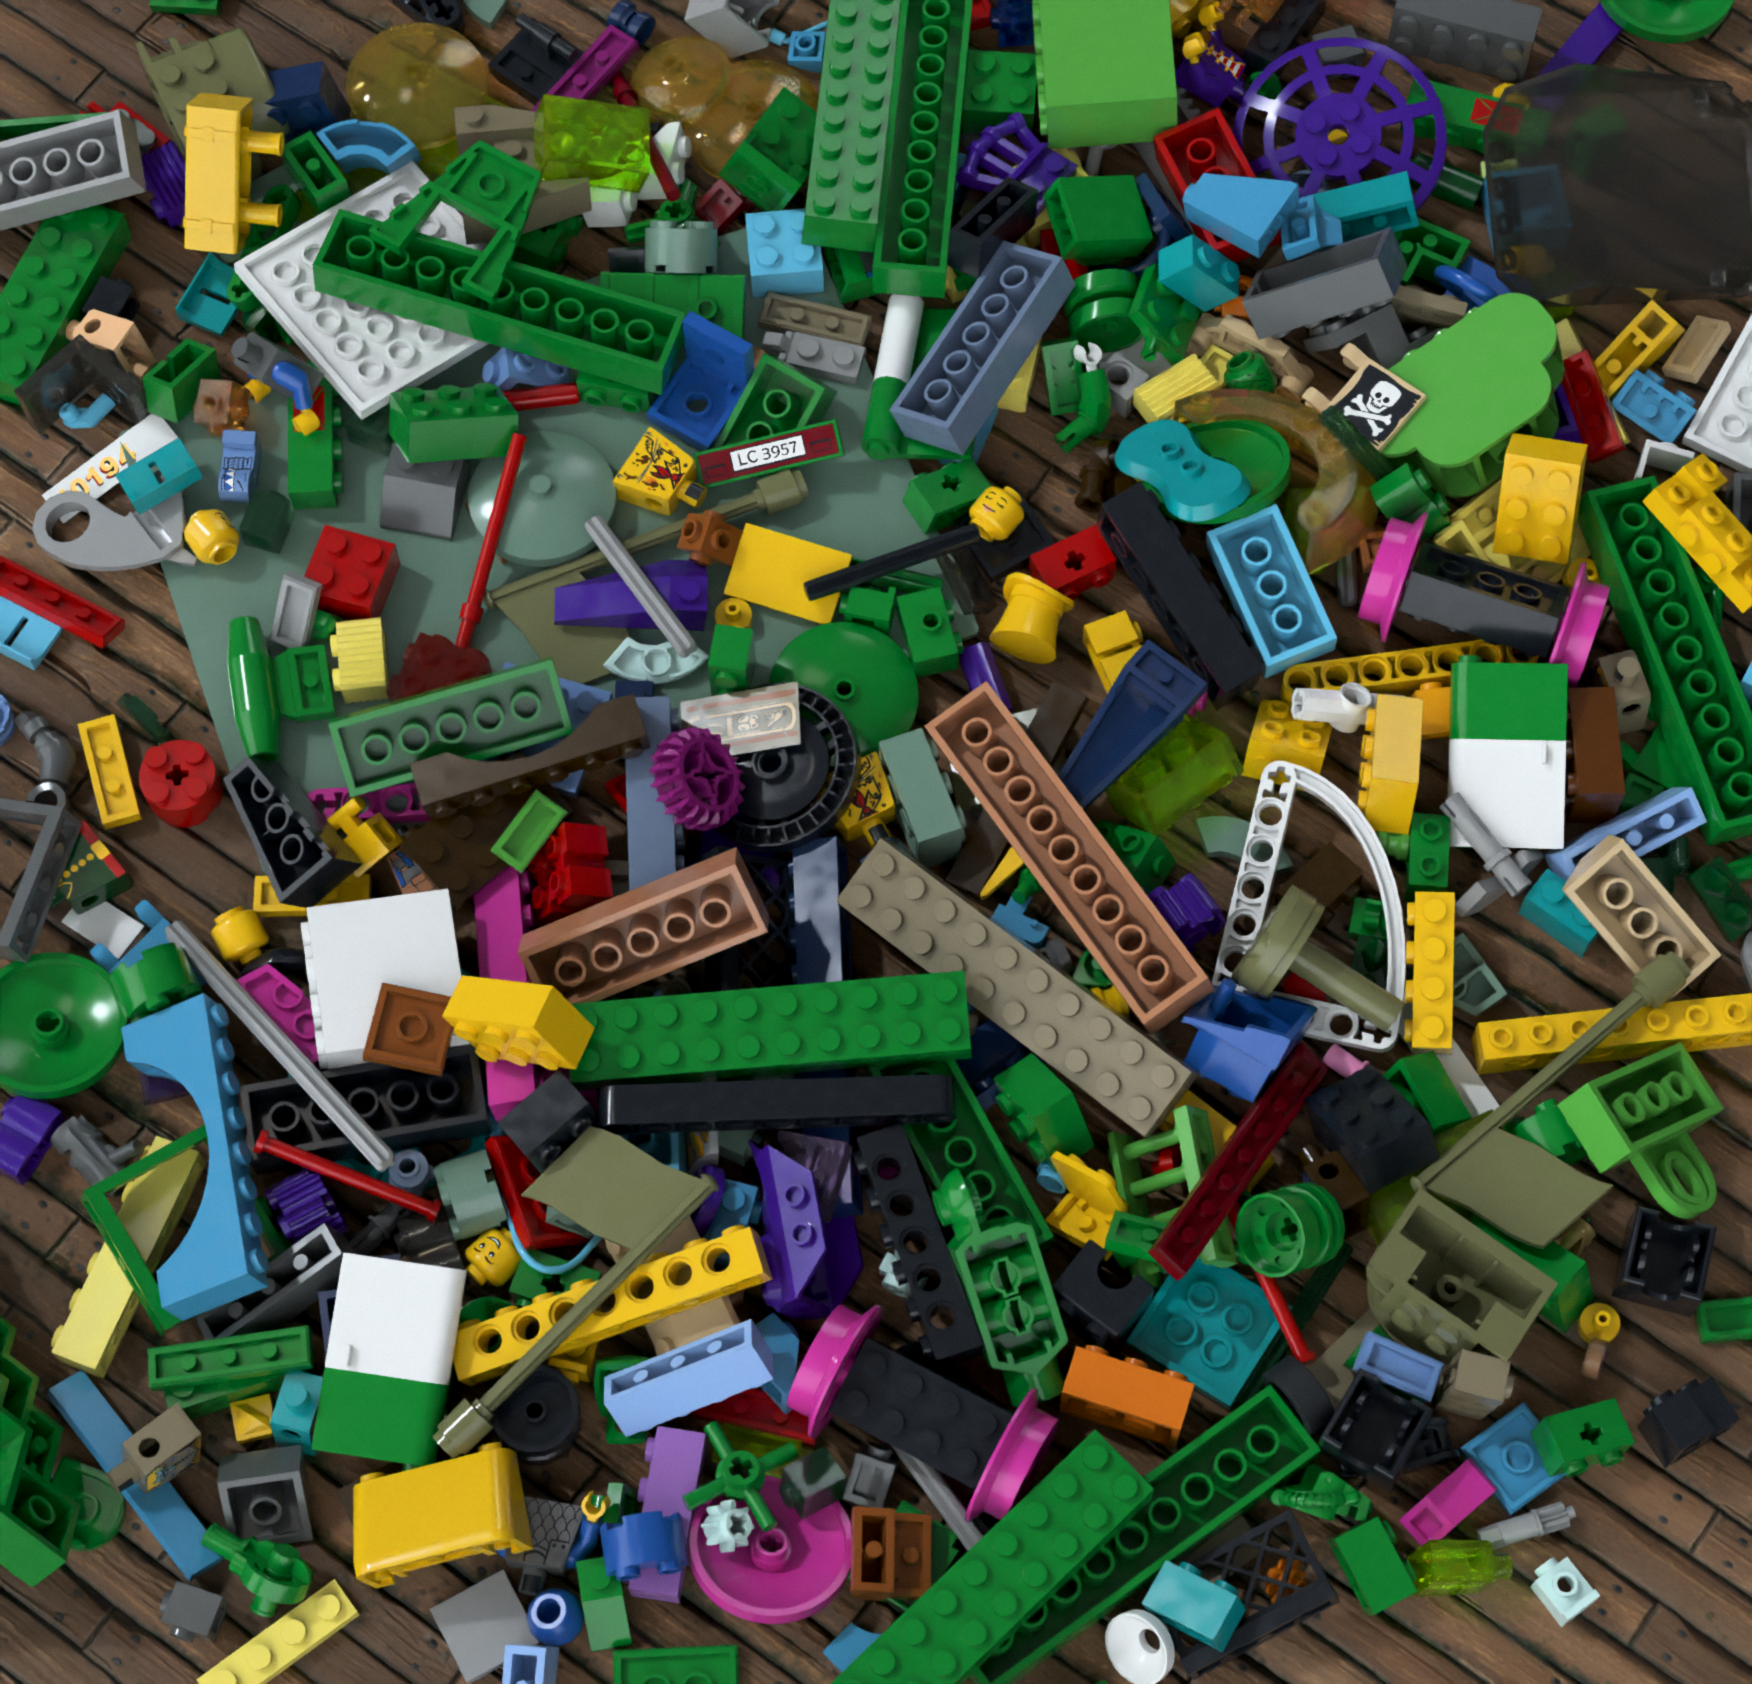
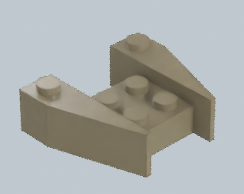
M490 104L454 107L459 156L481 140L541 172L542 182L522 234L592 210L589 177L569 179L566 155L586 153L583 119ZM462 213L466 245L490 243L498 231Z

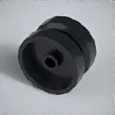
M539 1365L492 1412L494 1416L490 1419L494 1426L493 1432L497 1442L502 1443L503 1448H509L516 1452L518 1462L529 1466L548 1465L563 1458L574 1447L581 1431L579 1398L572 1382L559 1370L545 1365ZM535 1412H542L541 1416L534 1418Z

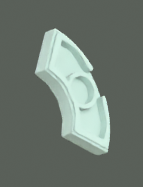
M627 637L603 664V667L612 674L627 681H653L654 685L677 681L690 675L700 668L709 659V656L697 647L695 652L686 658H682L670 642L647 645L640 644Z

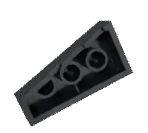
M248 756L223 778L280 903L303 908L313 907L362 865V862L279 763Z

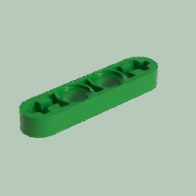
M279 184L272 187L262 203L282 204L283 217L281 226L277 227L276 232L271 237L263 239L264 233L269 228L275 226L253 224L239 260L291 231L301 203L298 196L288 185ZM234 270L227 287V298L239 311H252L261 302Z

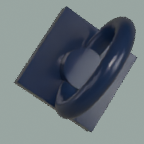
M1145 172L1138 176L1135 182L1149 205L1144 206V210L1152 230L1159 237L1157 244L1145 259L1129 267H1119L1115 264L1099 265L1101 270L1123 269L1134 273L1139 279L1142 277L1146 267L1155 263L1158 264V251L1171 245L1173 238L1179 241L1192 234L1195 235L1180 211Z

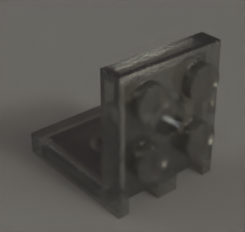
M80 334L14 390L30 426L39 434H42L60 418L59 410L64 404L69 402L76 404L93 388L100 394L104 393L109 396L116 404L115 407L135 425L150 415L146 397L141 392L144 387L140 380L130 371L126 374L118 368L119 365L115 358L108 351L103 349L100 352Z

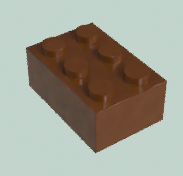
M1614 687L1568 688L1565 769L1566 824L1604 823L1615 817L1626 793Z

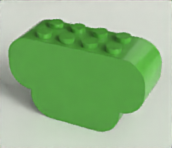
M1521 293L1502 294L1492 298L1480 307L1472 308L1465 314L1463 319L1450 328L1441 329L1434 335L1432 340L1419 349H1412L1404 355L1400 362L1388 369L1405 382L1426 394L1427 399L1379 454L1358 439L1357 442L1364 461L1380 480L1408 463L1415 471L1421 468L1429 478L1432 488L1437 492L1440 491L1445 496L1460 498L1480 492L1502 477L1505 452L1512 433L1553 439L1558 430L1559 412L1554 392L1563 380L1565 365L1553 318L1536 299Z

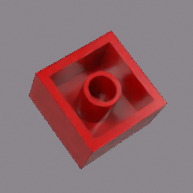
M324 525L304 577L323 584L317 610L334 614L349 621L377 618L381 616L401 562L394 543Z

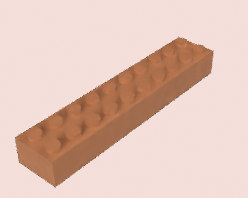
M987 681L924 726L1150 1036L1215 990L1208 976Z

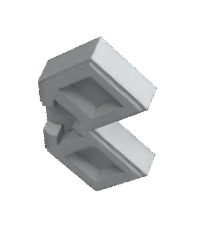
M1525 849L1518 851L1512 857V860L1527 876L1545 856L1539 849ZM1496 875L1477 881L1455 903V910L1461 917L1478 913L1505 894L1507 890Z

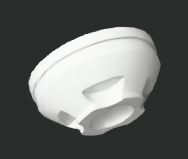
M1133 1609L1119 1614L1108 1624L1105 1634L1106 1651L1114 1668L1121 1676L1134 1684H1155L1170 1672L1175 1658L1174 1643L1169 1629L1157 1617L1147 1611ZM1146 1629L1152 1630L1158 1636L1160 1641L1159 1650L1152 1648L1145 1638Z

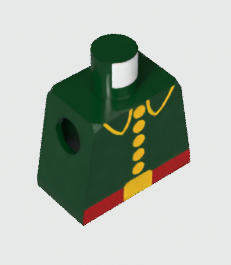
M85 821L81 822L83 825L49 911L66 900L77 915L82 914L133 887L126 871Z

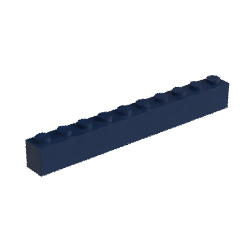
M837 836L815 839L801 847L792 849L793 857L788 858L789 875L794 880V892L789 894V905L792 914L795 916V928H792L790 931L791 944L794 951H796L797 961L796 964L792 965V978L795 985L853 980L850 912L836 902V899L849 883L847 849ZM857 1068L802 1072L796 1074V1079L857 1077ZM860 1126L799 1128L800 1132L803 1133V1147H800L798 1152L799 1163L814 1172L822 1219L863 1215L862 1175H858L852 1158V1152L857 1151L856 1137L860 1136Z

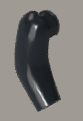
M287 947L271 949L246 965L241 972V977L267 963L281 974L307 971L305 952L302 949Z

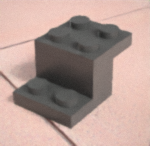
M1392 303L1380 307L1369 305L1360 308L1351 316L1339 318L1333 322L1328 320L1313 327L1314 335L1304 339L1303 342L1308 353L1334 349L1340 345L1344 347L1347 343H1351L1359 348L1367 357L1388 370L1400 362L1406 353L1412 349H1419L1432 340L1441 328L1427 330L1424 325L1414 330H1411V328L1403 330Z

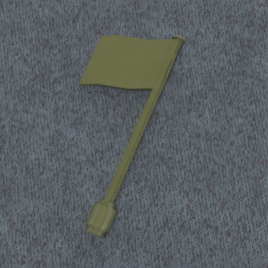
M786 469L755 481L757 488L751 490V494L708 510L726 516V520L756 509L758 511L765 509L769 516L801 504V499L809 497V493L801 471L799 469L794 471ZM686 518L622 541L621 543L632 556L680 538L681 529ZM601 550L491 591L485 590L483 598L485 605L491 610H495L494 607L496 606L523 633L539 659L552 656L557 675L560 678L587 685L614 675L606 670L603 664L627 637L633 639L626 628L554 625L555 588L585 581L586 579L581 574L611 564Z
M1671 951L1665 955L1659 954L1631 978L1633 988L1630 995L1440 1156L1438 1160L1433 1162L1417 1177L1412 1176L1410 1179L1412 1190L1416 1193L1419 1188H1422L1427 1193H1432L1470 1210L1509 1237L1529 1246L1544 1249L1613 1188V1185L1580 1173L1540 1146L1505 1132L1501 1128L1640 1008L1650 1006L1657 1009L1686 984V978L1690 976V970L1684 960Z
M590 1126L521 1194L522 1197L534 1199L553 1207L592 1234L630 1250L480 1400L476 1398L471 1403L468 1399L464 1398L437 1425L439 1430L432 1437L453 1459L458 1458L462 1453L467 1455L494 1428L489 1421L494 1416L492 1412L714 1191H719V1185L715 1178L709 1174H701L702 1178L699 1179L662 1164L621 1136Z

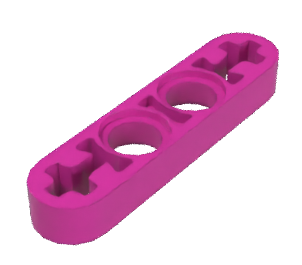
M415 783L396 784L358 795L370 802L366 812L357 814L363 822L378 812L382 814L389 824L428 822L433 818L427 817L421 801L418 802L420 810H415L416 806L413 796L418 795L419 798ZM347 787L317 789L306 795L316 808H318L319 802L323 801L326 803L328 808L324 809L322 815L326 820L337 811V800H341L342 807L353 798H350ZM394 796H403L408 800L407 806L400 812H392L387 808V802Z

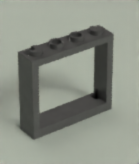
M0 798L1 820L43 825L0 933V958L28 963L83 824L64 807Z

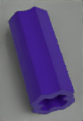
M980 642L965 647L964 653L959 654V661L970 691L972 692L987 681L1012 714L1013 708L989 644Z

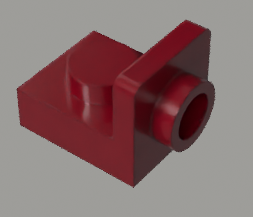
M722 178L694 206L696 214L702 221L713 222V229H718L719 236L743 210L752 213L755 209L746 196Z

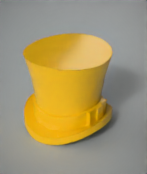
M1011 573L1006 577L1003 586V595L1008 606L989 639L997 648L1018 659L1037 664L1051 663L1056 659L1059 619L1062 617L1063 612L1074 608L1075 602L1029 575Z

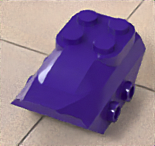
M750 1139L748 1143L763 1185L762 1217L764 1235L760 1239L773 1280L765 1282L762 1286L764 1300L769 1307H774L778 1313L794 1320L827 1318L838 1305L843 1304L864 1268L855 1216L823 1220L814 1172L802 1166L798 1160L770 1145L764 1147Z

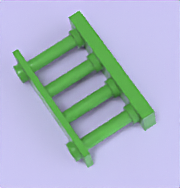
M1189 1105L1173 1109L1175 1118L1174 1128L1135 1142V1137L1115 1131L1107 1133L1109 1143L1108 1158L1113 1166L1115 1181L1117 1182V1192L1129 1204L1130 1209L1128 1212L1130 1214L1168 1224L1179 1207L1149 1217L1146 1195L1187 1181L1190 1193L1216 1157L1207 1111ZM1178 1143L1180 1144L1183 1160L1181 1166L1142 1179L1138 1157ZM1228 1215L1197 1259L1202 1258L1203 1264L1220 1268H1227L1237 1264ZM1139 1259L1129 1267L1132 1279L1139 1274L1154 1286L1155 1291L1161 1288L1160 1270L1153 1262Z

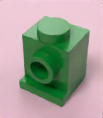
M873 586L851 587L850 592H843L839 614L845 615V622L859 623L872 627L889 637L896 610L897 588L889 586L888 593Z

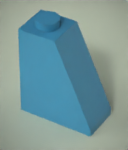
M1203 173L1196 184L1191 183L1183 195L1182 202L1184 203L1185 219L1260 258L1299 203L1298 184L1285 180Z

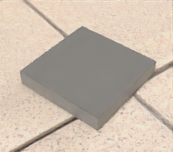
M504 1569L430 1609L467 1684H471L504 1665L505 1645H542L531 1634L527 1622V1614Z

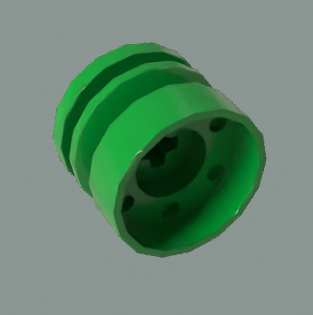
M1305 1182L1256 1194L1247 1200L1237 1215L1235 1232L1238 1248L1245 1261L1257 1273L1273 1278L1284 1277L1300 1272L1303 1269L1320 1266L1336 1257L1343 1245L1345 1224L1342 1210L1335 1197L1324 1187L1311 1182Z

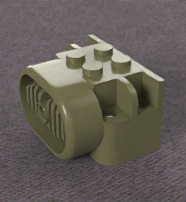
M236 28L205 42L193 41L182 46L179 45L177 39L173 36L168 38L171 50L152 58L149 57L142 41L135 43L151 92L185 162L186 136H184V126L186 125V106L199 93L253 98L252 130L273 133L282 132L284 136L290 132L288 121H286L284 126H281L275 119L267 116V113L275 107L264 103L275 95V87L249 35L244 29ZM252 152L251 180L258 177L262 172L263 161L260 153Z
M1419 1188L1405 1205L1374 1251L1366 1267L1367 1301L1375 1318L1382 1326L1424 1355L1443 1362L1444 1366L1462 1349L1500 1358L1507 1362L1558 1284L1422 1188Z

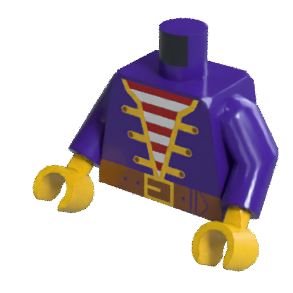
M1215 1L1202 8L1198 14L1199 21L1203 26H1206L1207 30L1203 28L1200 32H1195L1184 38L1182 49L1184 55L1175 69L1176 84L1214 107H1220L1227 96L1241 104L1243 96L1250 87L1249 84L1240 79L1246 63L1223 44L1221 29L1217 28L1215 23L1224 19V10L1221 3Z

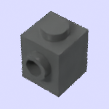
M1351 24L1312 35L1311 42L1326 38H1363L1361 36L1357 37ZM1339 46L1316 50L1322 67L1337 64L1361 67L1363 57H1366V49L1358 47ZM1330 75L1326 76V79L1329 82L1336 79H1348L1352 76Z
M176 1581L173 1591L168 1590L161 1602L160 1614H163L161 1621L168 1628H171L169 1635L189 1643H193L195 1637L215 1643L230 1604L223 1596Z

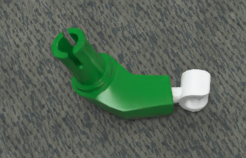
M1088 342L1090 352L1087 357L1084 347L1080 345L1075 346L1073 353L1075 359L1084 363L1087 372L1079 374L1082 399L1077 408V418L1060 432L1053 435L1056 444L1063 442L1070 436V439L1059 447L1066 454H1069L1072 449L1088 436H1100L1109 422L1111 409L1109 384L1105 368H1097V364L1102 358V350L1098 345Z

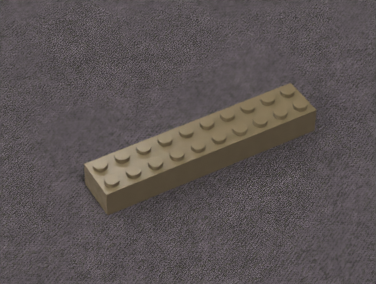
M880 838L836 899L838 904L929 973L964 971L968 1003L1144 1137H1151L1156 1134L1200 1074L892 841Z

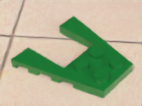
M479 140L445 167L446 172L434 182L429 180L419 188V194L408 203L398 205L390 212V217L378 227L373 225L368 232L370 239L401 255L441 201L498 231L461 280L462 289L494 305L540 188L542 174L540 171Z

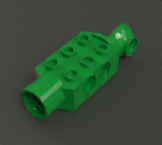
M956 1167L943 1179L940 1189L932 1192V1199L942 1226L951 1224L955 1235L947 1244L983 1343L982 1360L991 1368L1001 1369L1013 1406L1019 1407L1033 1387L1038 1389V1403L1054 1398L1062 1393L1065 1383L1056 1354L1067 1344L1068 1338L1033 1226L1023 1219L1011 1216L978 1224L977 1216L983 1214V1209L977 1189L972 1179L964 1180Z

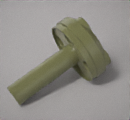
M1292 884L1278 905L1272 909L1231 977L1238 981L1239 985L1253 994L1257 993L1265 999L1289 969L1386 1032L1399 1015L1405 1002L1308 940L1322 916L1325 906L1318 902L1316 897Z

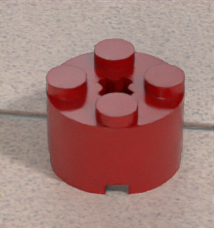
M173 740L151 747L146 751L139 771V785L152 812L164 820L165 823L180 828L196 826L208 819L207 815L215 807L218 808L221 803L223 784L216 766L205 748L198 742Z

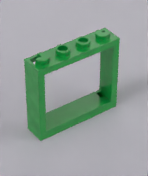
M205 1124L87 1188L80 1197L160 1337L196 1316L182 1321L161 1308L159 1287L105 1195L202 1142H205L208 1147ZM259 1196L254 1199L256 1214L259 1216L263 1227V1232L260 1236L272 1255L267 1258L268 1263H270L289 1249L291 1243L282 1230L278 1232L275 1230L269 1220L272 1217V1212L265 1199Z

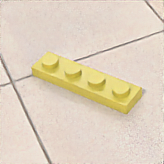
M334 1579L196 1680L199 1684H266L360 1614Z

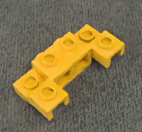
M1702 453L1684 465L1674 476L1654 488L1642 502L1734 605L1744 613L1752 607V535L1715 495L1728 480L1719 471L1716 464Z

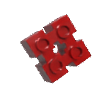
M563 822L553 831L529 863L528 868L532 873V878L538 881V886L534 888L532 893V905L536 909L537 923L550 924L614 897L611 870L605 869L604 858L609 855L605 826Z

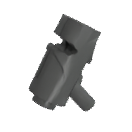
M83 1115L78 1120L73 1116L57 1128L50 1139L51 1144L61 1156L71 1152L69 1164L82 1175L90 1186L126 1168L125 1162L144 1152L143 1145L139 1140H133L119 1148L107 1144L102 1138L104 1134L92 1126ZM127 1184L105 1195L106 1198L110 1196L113 1199L120 1197Z

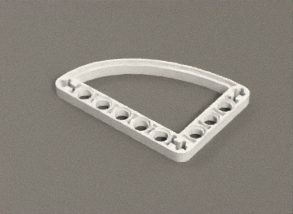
M1274 761L1269 763L1261 776L1212 985L1220 986L1222 982L1220 981L1221 977L1238 982L1231 977L1232 972L1225 968V960L1233 953H1240L1244 956L1265 921L1294 796L1298 787L1317 797L1336 812L1350 828L1370 863L1380 891L1386 921L1388 941L1386 991L1404 1002L1406 942L1402 908L1396 881L1388 858L1375 831L1360 809L1348 796L1326 778L1305 767L1289 762ZM1279 771L1285 772L1286 779L1290 780L1289 783H1282L1279 792L1280 799L1287 798L1286 802L1273 797L1275 786L1270 777H1277ZM1265 794H1268V795H1270V796H1272V797H1265V798H1264V795H1265ZM1269 806L1276 807L1282 812L1281 820L1273 826L1266 825L1260 820L1262 810ZM1266 843L1273 848V855L1268 861L1258 862L1252 858L1251 851L1256 844ZM1252 879L1259 880L1264 884L1263 894L1256 899L1247 898L1242 892L1244 884ZM1248 916L1255 921L1256 926L1251 934L1241 936L1234 931L1233 925L1239 917ZM1237 985L1235 989L1239 992L1261 997L1257 993L1253 994L1249 990L1239 985ZM1272 991L1266 997L1271 1000L1273 995L1308 1003L1318 1008L1313 1022L1309 1025L1304 1037L1376 1053H1384L1391 1050L1398 1039L1403 1008L1386 1031L1391 1034L1390 1038L1384 1037L1381 1043L1374 1042V1035L1362 1032V1040L1355 1039L1359 1032V1019L1364 1018L1346 1006ZM1338 1015L1349 1017L1353 1023L1351 1031L1345 1035L1334 1034L1330 1029V1023L1334 1017ZM1367 1020L1364 1023V1028L1377 1030L1378 1028Z

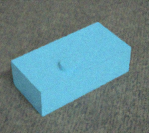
M1277 504L1207 532L1205 546L1250 646L1253 645L1263 659L1264 664L1262 668L1264 670L1262 673L1264 678L1335 650L1337 636Z

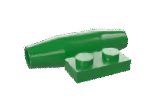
M242 616L229 622L227 670L235 723L247 757L275 762L279 758L280 716L295 720L297 723L335 718L324 644L288 648L285 652L272 659L257 618Z

